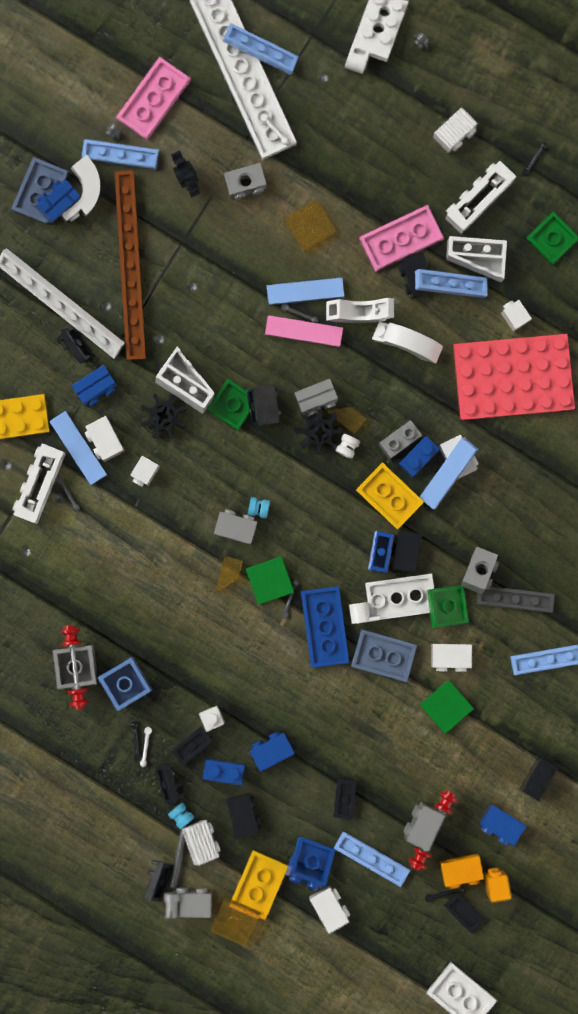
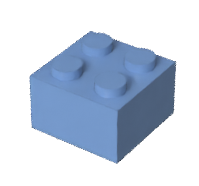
M133 657L98 677L117 711L153 690Z

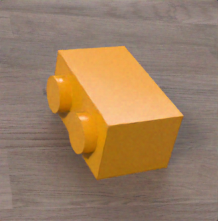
M478 854L440 861L444 885L450 889L459 888L463 883H468L469 885L479 884L480 880L484 879Z
M499 868L488 869V872L484 873L487 896L490 901L511 899L506 873L503 870H499Z

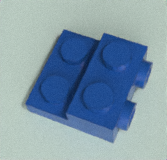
M299 837L294 854L290 857L285 876L289 877V881L292 883H306L307 888L317 891L319 888L326 887L335 849Z

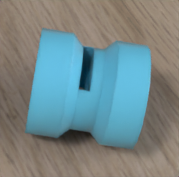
M251 497L248 516L258 515L261 518L267 519L270 500L264 499L261 501Z
M183 802L168 813V816L176 821L179 829L183 828L194 818V815L186 810Z

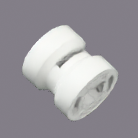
M343 434L342 442L337 446L336 452L353 459L354 450L359 446L360 441L347 434Z

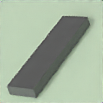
M490 587L489 590L485 589L483 594L477 593L476 604L553 613L555 594Z

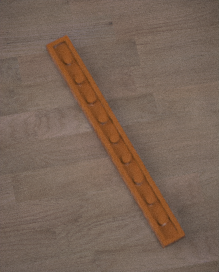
M134 170L115 172L126 360H146Z

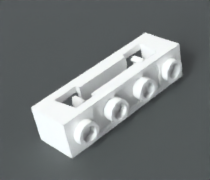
M501 161L496 165L492 163L486 170L487 174L483 178L480 176L472 184L474 187L471 191L466 190L459 197L461 201L457 205L453 203L446 210L448 214L445 219L461 234L514 182L516 176ZM495 177L490 183L494 189L473 209L472 215L466 220L465 218L471 212L467 206L485 189L489 180Z
M43 443L41 447H37L34 454L36 460L34 465L31 464L27 471L29 477L27 482H23L20 493L22 495L14 503L13 511L15 512L13 515L38 524L65 457V452ZM43 463V466L51 469V471H47L36 498L38 500L37 503L33 500H28V498L33 494L43 469L41 468Z

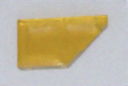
M352 407L329 409L327 411L329 415L334 411L338 416L335 420L353 434L356 433L366 420Z
M224 556L216 591L222 590L239 579L243 560Z

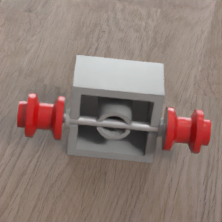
M75 625L64 626V630L60 631L61 634L65 635V642L62 643V646H68V648L53 650L57 689L73 687L75 690L68 691V694H71L73 697V701L69 705L74 706V710L86 708L85 704H89V701L84 699V693L87 692V688H79L99 683L94 645L76 647V644H82L77 639V633L80 632V628L76 629Z
M448 790L445 793L440 792L442 799L440 803H435L434 805L438 809L423 802H420L419 805L416 804L411 814L413 819L411 823L407 822L403 833H405L406 841L416 845L414 847L416 854L414 858H409L408 861L411 863L410 866L418 871L427 868L425 861L427 858L432 857V854L428 851L445 817L444 814L446 812L452 814L453 811L450 808L453 803L458 802L455 798L456 794Z

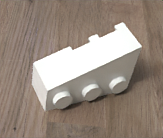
M449 236L446 260L502 283L505 276L507 241Z
M178 346L156 376V384L202 414L214 398L215 393L201 375L196 372L190 361L181 353Z

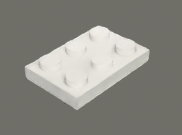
M452 962L449 963L426 992L451 1014H487L497 1001Z

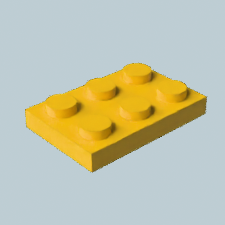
M45 394L0 400V439L50 432Z
M383 462L356 489L397 530L424 503Z
M253 850L230 905L266 920L288 865Z

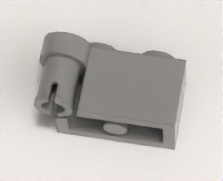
M179 887L177 891L173 890V892L164 893L166 918H170L171 911L172 918H211L212 891H208V888H196V891H188L186 887Z

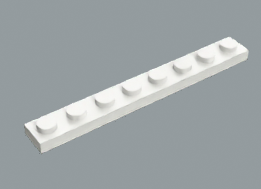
M7 248L2 251L0 255V268L112 358L118 356L125 344L121 339Z

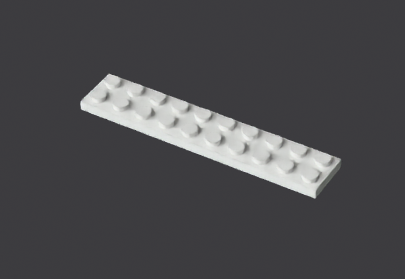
M189 0L262 160L297 145L259 59L223 42L230 23L244 29L232 0ZM261 114L268 116V120L276 129L289 139V144L284 145L282 139L268 124L260 120Z

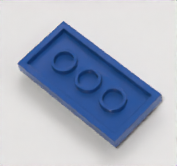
M339 586L301 591L311 668L349 663Z

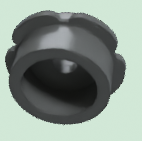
M419 32L413 36V43L420 50L428 48L427 46L430 44V41L424 34Z
M112 122L109 126L106 125L108 129L106 133L113 140L116 137L120 139V135L123 132Z

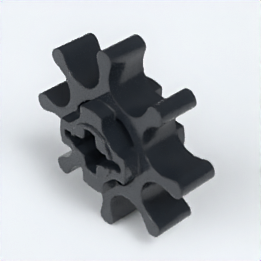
M180 150L171 154L172 161L176 166L173 168L174 174L181 187H185L188 190L191 198L201 194L196 183L198 177L190 161H186L183 158Z
M153 394L156 401L153 408L141 406L143 411L150 413V418L145 422H141V426L145 427L151 424L155 427V432L152 435L153 439H157V435L161 430L167 431L169 438L173 439L174 436L171 433V428L174 425H180L182 428L186 427L184 422L177 420L178 413L186 411V407L173 408L172 401L175 398L173 394H170L169 400L166 403H161L158 400V395ZM166 411L168 419L161 421L159 414H164Z
M317 406V414L312 418L307 417L304 412L301 413L302 418L306 420V425L302 428L295 427L294 431L297 435H306V438L300 442L302 449H305L308 444L314 443L316 444L315 452L320 455V447L324 443H329L332 448H336V444L331 440V436L334 433H343L341 426H331L332 421L338 417L334 411L330 416L322 417L323 410L320 406Z

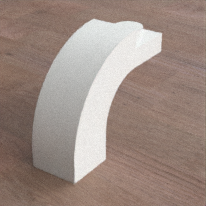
M87 155L71 167V170L82 184V195L76 204L61 215L65 222L68 220L74 221L80 216L79 211L86 216L92 210L99 197V174Z
M393 298L373 301L338 299L326 302V321L371 323L394 318Z
M379 322L372 338L376 342L400 348L421 360L435 364L443 348L441 344L423 334L390 322L389 324Z

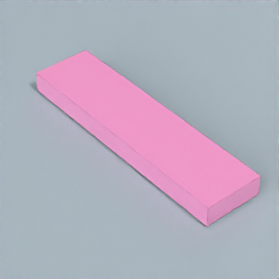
M268 315L265 335L340 347L343 328Z

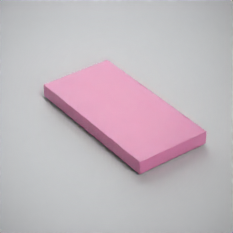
M159 57L116 119L148 140L190 82V77Z
M426 205L360 236L359 239L375 272L443 241L444 237L429 206Z

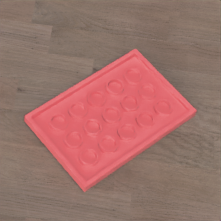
M567 334L453 344L460 420L575 410Z

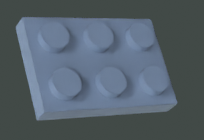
M33 157L11 208L12 211L47 225L48 221L35 207L39 203L37 199L43 193L48 195L52 191L51 186L58 180L62 182L67 179L69 172Z
M361 629L351 667L407 682L417 645Z

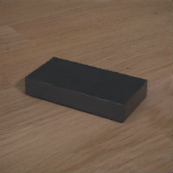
M458 892L444 904V907L471 934L485 921Z

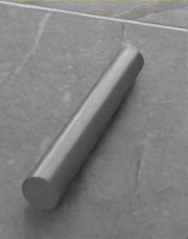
M182 829L180 830L171 876V888H177L186 845Z

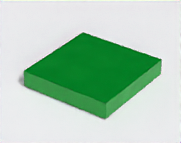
M552 212L526 240L553 266L578 241V235Z
M227 378L207 408V411L239 431L250 415L247 391Z
M283 556L246 568L258 605L295 592Z
M459 585L427 590L432 628L469 623L464 587Z
M449 680L444 682L419 704L444 734L474 709Z

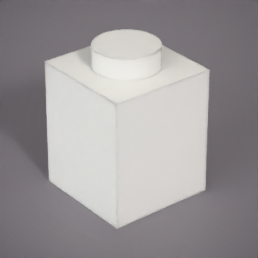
M511 300L503 306L504 310L501 314L513 332L532 319L520 300L515 303Z
M141 456L130 476L134 478L133 482L143 487L144 484L149 486L160 466Z
M218 705L199 713L206 732L225 724Z

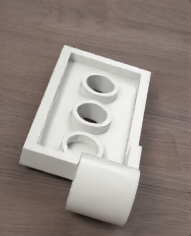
M368 1L345 64L346 69L363 74L369 56L387 62L408 1ZM381 10H387L389 12V15L383 17L380 15L379 12ZM380 26L383 28V32L376 33L373 28Z
M432 574L365 583L368 602L349 605L352 624L430 613L427 590L434 589ZM418 590L421 593V598L418 601H413L410 598L411 591ZM395 592L400 593L402 596V600L398 604L391 601V595Z

